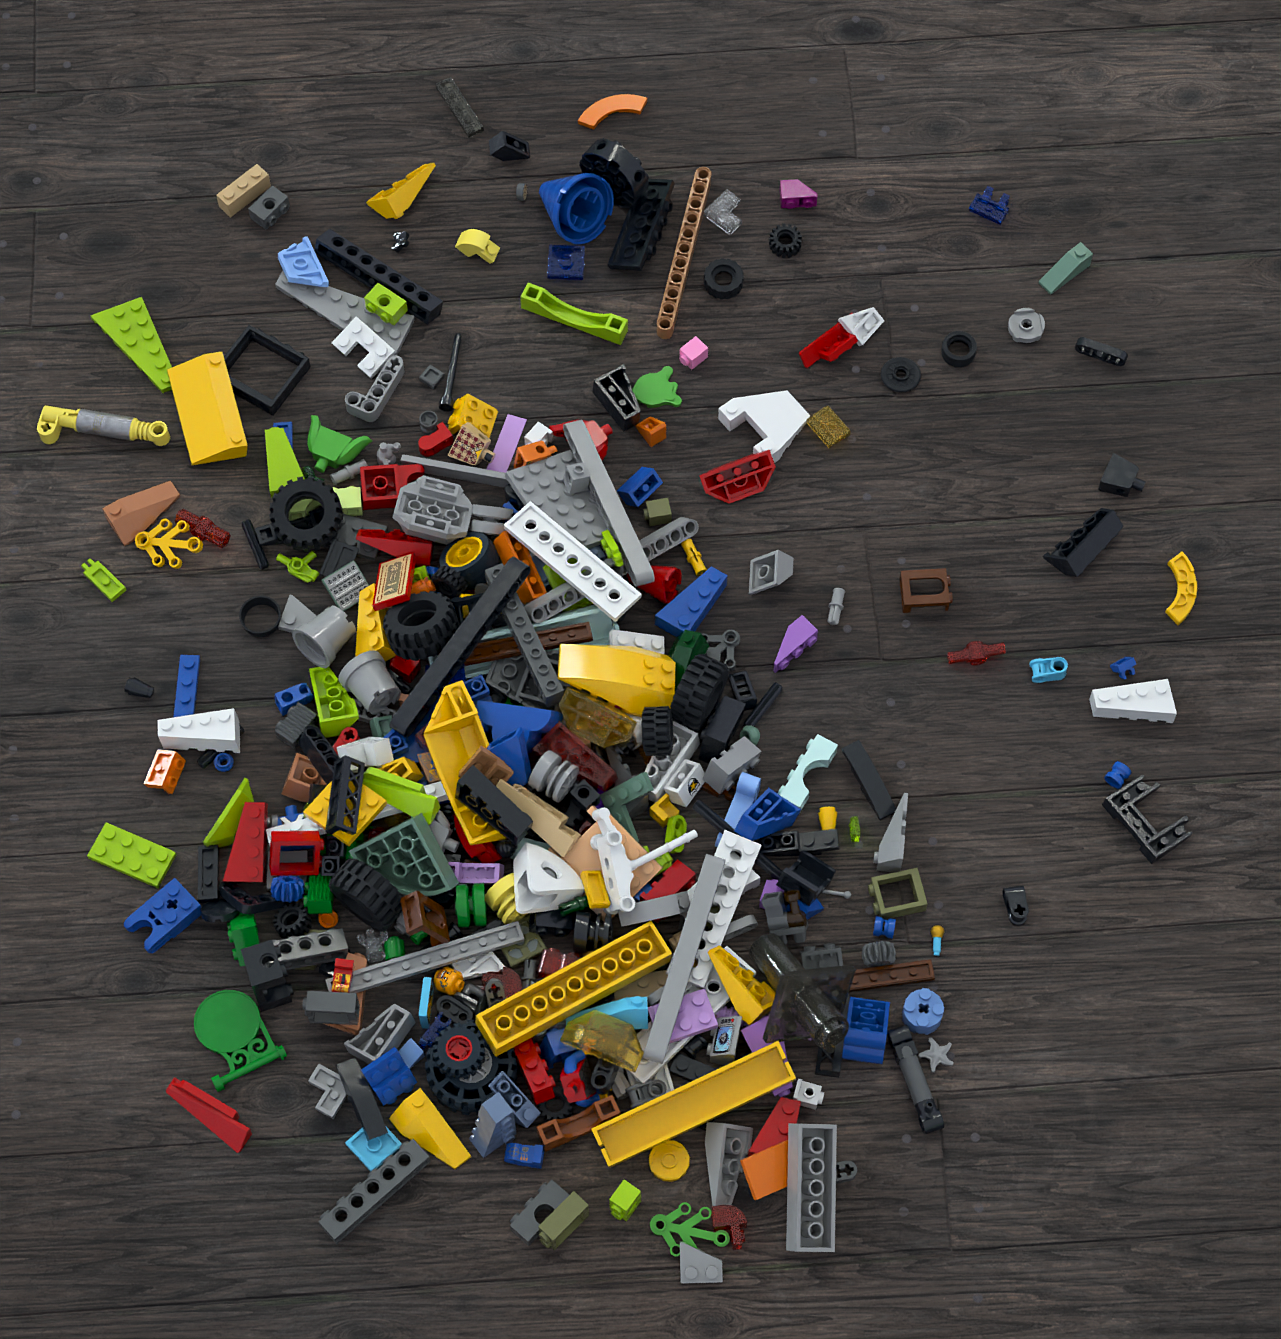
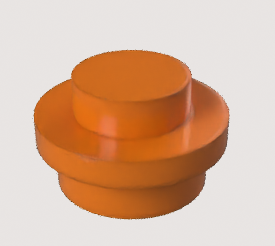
M334 910L333 913L319 914V923L324 928H332L338 923V915Z

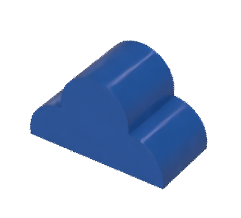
M477 701V711L480 719L487 725L493 726V741L522 727L528 753H531L538 747L542 734L555 731L563 719V713L553 710Z
M850 997L842 1059L883 1064L890 1002Z

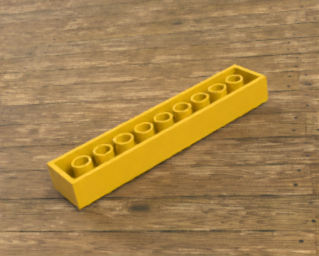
M649 921L477 1014L475 1024L493 1054L497 1057L669 963L672 952L653 922Z

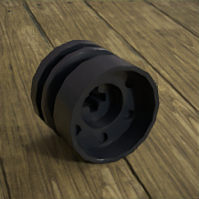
M577 911L573 953L584 954L588 951L589 945H592L593 951L599 949V946L603 947L612 942V915L606 914L604 923L601 922L602 913H598L594 922L591 919V912Z

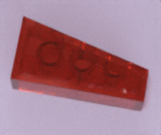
M560 721L532 749L535 756L539 758L545 752L551 750L562 757L561 764L567 760L571 762V765L578 766L577 778L585 780L588 784L603 792L618 779L616 772Z

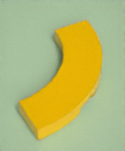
M1183 551L1167 564L1173 571L1177 581V595L1165 613L1177 625L1182 623L1188 616L1197 595L1194 568Z

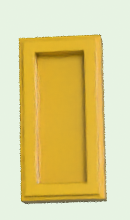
M601 870L582 871L580 875L589 907L608 908L610 901Z

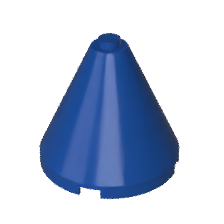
M583 173L547 181L539 189V195L556 232L562 239L573 244H585L595 239L605 229L606 225H604L607 216L612 215L614 205L612 189L605 179L596 174Z

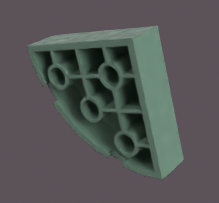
M422 813L357 845L349 851L353 859H358L374 868L384 878L388 879L401 894L408 895L417 890L427 896L437 895L451 890L459 884Z

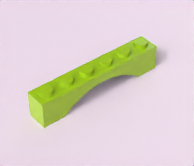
M527 283L520 297L522 309L618 345L622 344L628 332V319L612 313L599 314L575 308L559 300L546 289L531 283Z

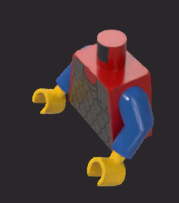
M586 1042L583 1050L580 1049L567 1057L560 1074V1080L567 1101L569 1103L575 1102L576 1105L584 1108L608 1097L607 1094L598 1095L591 1084L592 1073L585 1055H597L599 1053V1049H592L596 1045V1043Z

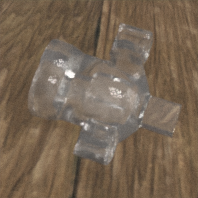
M367 929L366 939L364 934H358L357 940L366 949L367 961L375 963L383 960L385 952L382 944L389 939L388 932L381 931L380 937H376L374 929Z

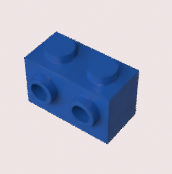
M641 467L617 492L626 505L639 507L663 482L654 468Z

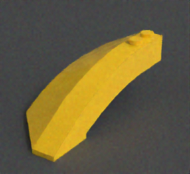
M463 680L444 687L429 724L424 731V738L443 788L469 844L475 845L504 840L507 838L455 798L457 782L461 778L459 777V771L480 746L487 749L489 745L478 716V711Z

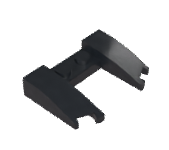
M1141 775L1106 797L1102 806L1113 819L1118 818L1141 845L1139 850L1153 864L1188 839L1192 832H1185L1183 824L1188 822V817L1185 815L1157 833L1135 805L1159 789L1161 785L1155 782L1151 787L1142 782L1144 775Z

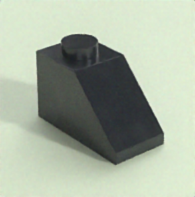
M501 131L489 140L490 155L499 160L511 161L530 158L529 143L505 131Z

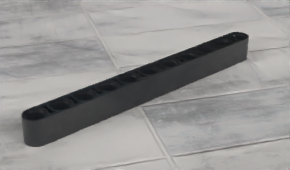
M512 557L507 561L393 716L389 724L390 728L405 738L414 732L439 698L444 687L450 683L530 573V566L516 557Z

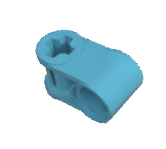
M1062 657L1038 658L1029 663L1033 671L1032 682L1034 683L1062 680L1066 676L1068 663ZM1054 667H1061L1063 670L1057 671Z

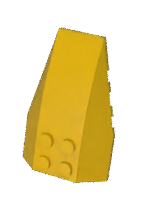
M560 644L558 679L579 690L583 688L589 691L591 696L596 698L599 696L607 700L608 704L623 708V711L628 714L642 717L644 707L669 706L671 708V702L675 694L676 662L668 655L634 646Z

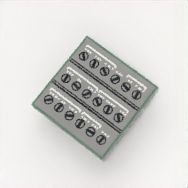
M354 560L321 580L336 606L342 611L358 603L359 592L369 586Z

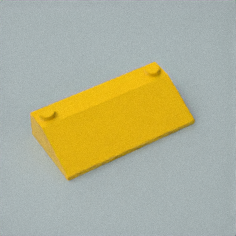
M223 352L204 354L168 369L167 373L191 465L246 457L248 445Z

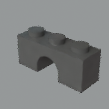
M552 1179L549 1183H543L538 1190L539 1194L535 1198L531 1197L525 1203V1209L520 1214L516 1213L510 1220V1230L528 1246L539 1236L538 1226L540 1224L535 1219L536 1214L543 1209L553 1212L569 1196Z

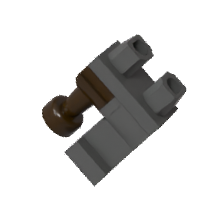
M799 890L785 892L784 898L782 891L765 893L761 901L765 908L770 937H774L777 945L787 944V935L791 934L794 935L795 943L805 942L808 921L805 912L799 908ZM784 898L790 904V911H786Z

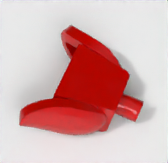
M577 420L549 426V429L553 431L554 436L565 437L563 424ZM583 420L603 461L608 452L607 436L613 433L612 428L609 424L599 427L593 420Z

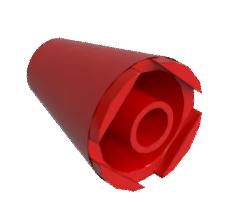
M651 565L655 581L637 587L662 603L668 604L678 594L676 587L677 584L681 585V570L676 567ZM627 573V578L629 582L632 583L631 578Z

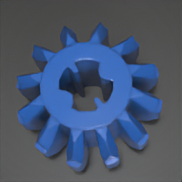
M277 876L272 879L271 896L275 900L290 903L291 901L296 902L298 899L303 898L304 880L299 876Z

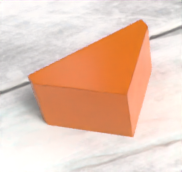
M650 416L635 425L650 447L666 439V424L663 421Z

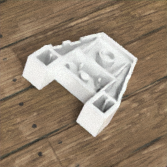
M788 391L733 398L719 408L718 419L729 431L747 421L764 439L753 447V454L770 450L774 463L782 457L783 452L790 446L794 437L798 435L810 418L806 410Z

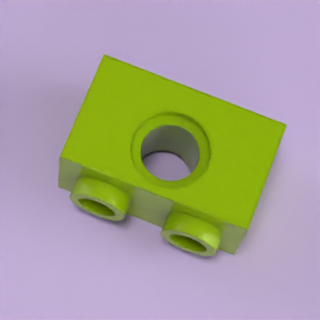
M379 283L364 297L366 309L370 313L380 316L384 322H389L392 325H395L408 311L407 302Z
M623 1180L609 1199L611 1214L616 1219H624L627 1222L641 1203V1191L626 1180Z

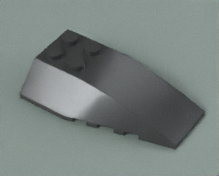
M559 650L545 651L558 677ZM522 655L494 660L485 680L487 685L525 707L563 713L561 725L588 732L596 723L605 700L599 696L597 698L591 696L590 692L583 688L579 690L559 680L564 689L565 700L546 707Z

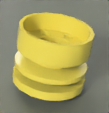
M514 873L508 874L497 881L484 896L488 906L493 911L498 910L497 916L499 919H502L504 925L519 921L528 914H520L516 911Z

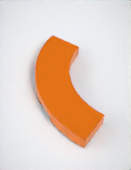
M631 94L606 97L587 108L578 119V124L594 130L603 119L615 112H629L640 115L647 103V98Z

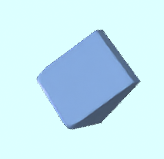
M412 1038L398 1051L409 1069L425 1057L423 1050Z

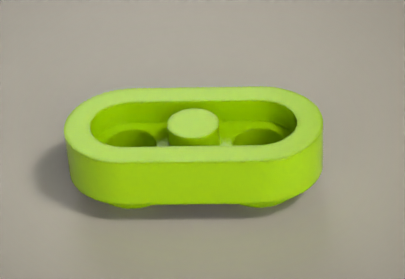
M681 815L672 816L668 819L665 843H669L686 833L687 824ZM684 844L676 847L669 853L675 854L682 852L684 849Z

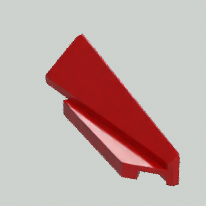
M174 1077L167 1087L166 1093L234 1151L237 1153L241 1152L252 1133L250 1128L237 1122L239 1114L236 1110L185 1080L180 1081Z

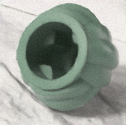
M747 725L741 730L740 739L745 736L754 745H757L760 739V732L754 726Z

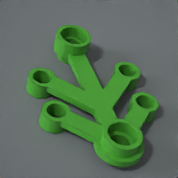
M687 1202L681 1203L678 1209L667 1216L658 1214L650 1221L652 1232L663 1236L670 1247L671 1255L675 1257L679 1256L680 1253L674 1254L672 1248L674 1246L680 1248V1244H676L670 1231L678 1233L683 1242L696 1249L699 1248H697L690 1236L714 1241L719 1247L726 1246L730 1241V1235L725 1230H718L715 1233L692 1228L703 1219L706 1220L711 1217L712 1212L708 1207H702L699 1213L680 1225L671 1222L681 1215H687L691 1212V1205ZM684 1204L689 1207V1211L686 1213L681 1211V1207ZM703 1209L709 1211L708 1217L702 1216L701 1212ZM658 1221L664 1222L662 1229L657 1228L656 1223ZM720 1234L725 1236V1241L722 1243L717 1240Z

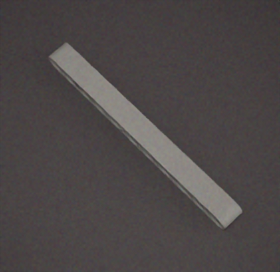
M583 420L563 424L564 435L577 463L584 462L590 474L588 487L610 534L619 548L623 563L633 585L637 587L654 582L655 577L652 567Z
M680 517L642 538L639 542L648 561L694 536L699 526L697 521ZM608 558L603 561L610 568L613 567L612 570L621 577L628 573L625 565L617 567L612 559ZM586 570L581 574L588 576L591 574V571ZM598 581L595 585L601 588L605 586V583ZM565 582L526 604L524 609L530 621L541 623L584 599L585 596L568 582Z
M709 854L705 856L643 1055L644 1059L660 1064L664 1062L726 859Z

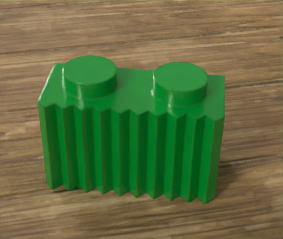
M309 875V882H305V894L308 895H304V907H308V914L333 913L334 894H332L329 888V880L333 876Z

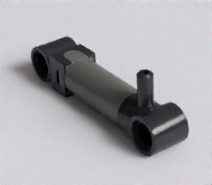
M903 1025L887 1030L889 1044L893 1049L896 1063L901 1068L918 1114L922 1132L925 1135L943 1129L944 1121L934 1102L917 1057L918 1051L914 1041H912L908 1026Z

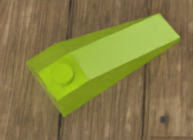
M329 667L310 668V678L321 732L325 738L339 736L344 728L350 727L359 719L356 702L353 698H350L347 690L341 686L338 678Z

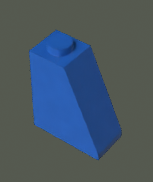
M519 727L489 743L487 747L489 751L498 756L514 771V774L506 782L511 786L515 783L522 786L526 785L531 774L522 727Z

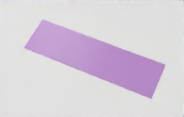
M507 415L493 451L496 454L495 458L488 464L487 470L507 472L527 419Z

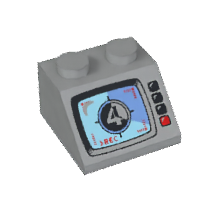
M742 1016L717 1019L718 1028L712 1029L710 1036H714L713 1043H709L706 1055L710 1056L709 1062L728 1065L735 1061Z

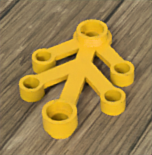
M162 519L159 525L150 532L143 531L136 535V546L141 550H146L152 558V563L157 567H162L165 564V559L157 554L153 546L161 548L169 560V565L174 569H179L182 566V560L174 555L170 547L188 549L192 553H199L203 549V542L197 537H191L187 541L173 540L180 532L186 533L189 530V524L184 520L179 521L171 529L172 522L168 519ZM163 530L169 531L161 538H155ZM178 560L177 564L173 565L174 561Z

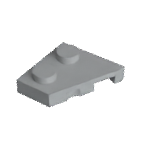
M289 595L278 628L279 630L293 633L295 629L302 624H307L316 615L293 595Z
M680 1241L681 1283L723 1282L722 1260Z

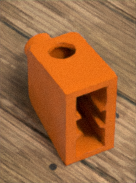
M544 441L518 447L513 467L516 469L558 454L557 448L554 445L547 448Z

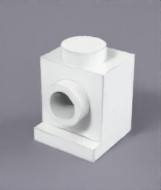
M537 422L524 437L525 445L544 441L547 446L548 441L550 443L553 441V431Z
M798 1078L793 1100L801 1101L800 1106L816 1110L817 1104H822L824 1092H821L822 1086L805 1082ZM806 1091L812 1092L813 1095L808 1096Z

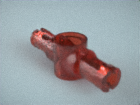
M973 641L968 643L963 650L948 652L947 658L949 664L966 661V663L970 662V665L975 666L985 663L990 656L1006 654L1004 642L987 645L983 644L982 641Z

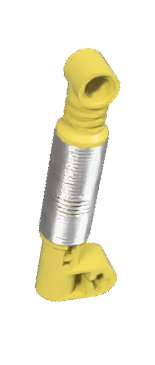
M45 405L37 425L39 436L45 444L55 443L59 438L62 427L73 428L77 432L130 441L136 439L149 440L157 446H164L170 441L168 428L162 421L146 423L134 417L86 409L71 410Z

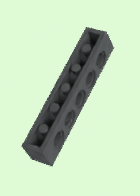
M414 1139L410 1142H404L394 1156L389 1155L379 1169H373L363 1183H357L347 1197L343 1196L336 1202L337 1206L331 1211H325L320 1216L321 1220L318 1221L320 1227L337 1245L431 1162L429 1155ZM402 1159H409L410 1163L407 1166H401L400 1161ZM388 1172L395 1174L391 1180L384 1179V1176ZM372 1186L379 1187L378 1192L375 1194H370L368 1190ZM356 1200L363 1201V1205L359 1208L352 1206ZM338 1215H347V1219L345 1221H337Z

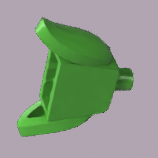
M311 415L307 446L314 460L317 461L314 468L321 473L325 472L327 466L338 468L340 465L350 463L372 442L368 436L352 440L348 436L321 426L319 417Z

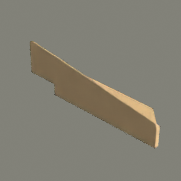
M499 780L496 787L519 809L531 817L533 821L532 830L562 857L566 856L581 837V834L564 825L569 817L522 785L515 783L511 786L504 780Z

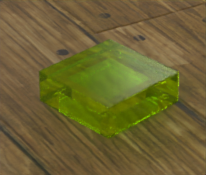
M852 816L849 822L851 841L859 842L860 828L858 816Z

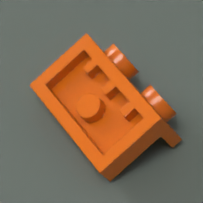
M157 750L144 785L148 788L164 789L168 794H173L186 760L176 751Z

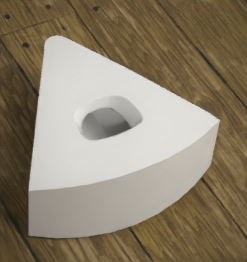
M526 842L513 861L516 911L520 914L559 909V904L574 900L576 896L581 897L585 892L583 882L577 873L560 857L542 847Z

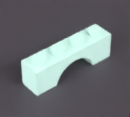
M817 734L814 740L810 739L806 747L807 752L805 755H800L796 770H791L787 777L788 783L786 786H781L778 794L802 810L809 798V790L803 782L805 774L817 767L828 768L837 753L838 745Z

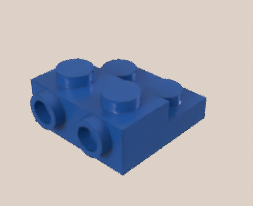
M395 1047L361 1069V1072L383 1106L393 1104L397 1100V1096L403 1092L408 1093L412 1091L414 1085L418 1083Z

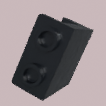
M803 850L798 860L789 869L786 867L782 871L776 886L786 892L799 890V900L810 906L830 885L836 870Z

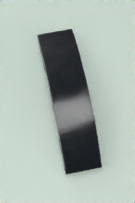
M322 507L309 511L308 516L292 520L290 523L298 529H311L317 526L323 519L324 509ZM272 523L255 528L260 546L283 544V541L277 537Z

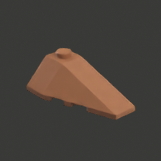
M168 481L118 499L102 509L107 521L125 547L135 541L138 533L145 531L151 524L153 525L160 514L166 512L180 497V494L172 482Z
M296 753L285 781L282 795L298 801L308 802L310 784H327L308 757Z

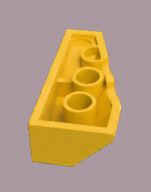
M720 945L707 952L735 1010L748 1025L759 1021L782 1001L767 983L757 981L753 977L754 973L751 970L747 971L741 968L739 961Z

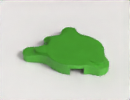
M665 366L658 373H649L640 377L632 388L637 402L647 405L648 408H657L663 405L681 406L682 399L676 394L678 384L668 381L673 374V369L670 366Z

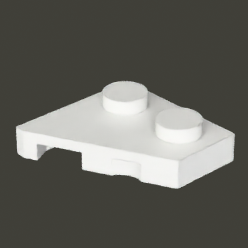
M874 307L838 319L848 333L856 335L858 346L863 345L884 322Z
M492 951L450 964L453 969L463 974V980L506 970V967Z

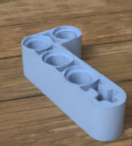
M745 772L741 773L736 793L724 819L732 828H736L742 814L756 801L760 790L761 778ZM720 832L717 836L715 847H718L723 834Z

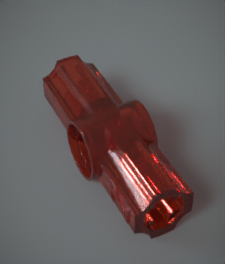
M185 509L179 510L176 514L175 524L181 520L189 524L188 531L194 537L201 541L207 540L221 548L226 547L231 537L230 533L216 526L209 518L205 516L199 517Z

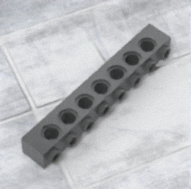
M503 563L485 570L488 586L491 585L504 567ZM516 592L501 613L546 707H550L565 700L564 689Z

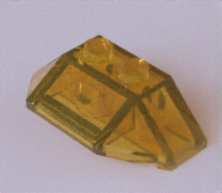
M567 687L559 703V708L568 730L603 748L629 741L637 725L636 721L618 708L588 693Z
M592 1010L569 1021L560 1039L562 1043L636 1073L643 1056V1051L633 1025L598 1010Z

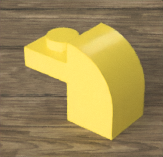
M476 229L462 232L455 245V248L466 256L470 257L477 254L489 264L494 262L500 249L499 246L489 240V234Z

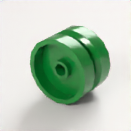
M484 882L473 884L472 896H469L467 884L456 885L455 911L459 928L470 926L471 915H474V924L477 927L487 926Z

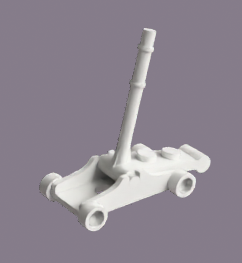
M605 807L594 810L592 818L597 821L602 834L594 835L590 840V845L599 852L605 887L610 901V906L603 908L604 912L615 915L619 909L622 912L632 911L635 907V900L630 896V883L634 877L631 872L637 867L667 852H671L676 847L698 837L695 830L684 833L683 836L630 861L625 854L624 846L621 844L622 835L610 821V811Z

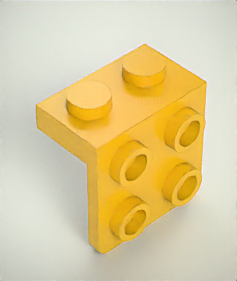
M466 394L460 399L458 398L453 405L454 412L448 420V430L455 434L461 429L463 424L469 422L490 438L498 414L497 409L470 394Z

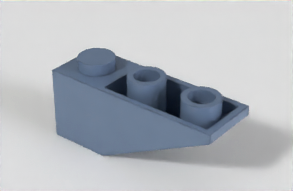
M501 1071L488 1085L492 1093L495 1095L499 1092L513 1110L516 1124L528 1128L541 1114L504 1071Z

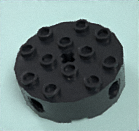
M604 138L598 139L582 155L579 164L582 174L593 173L605 179L612 189L614 205L621 208H630L648 190L649 176L642 168V162L623 148L618 141H610Z

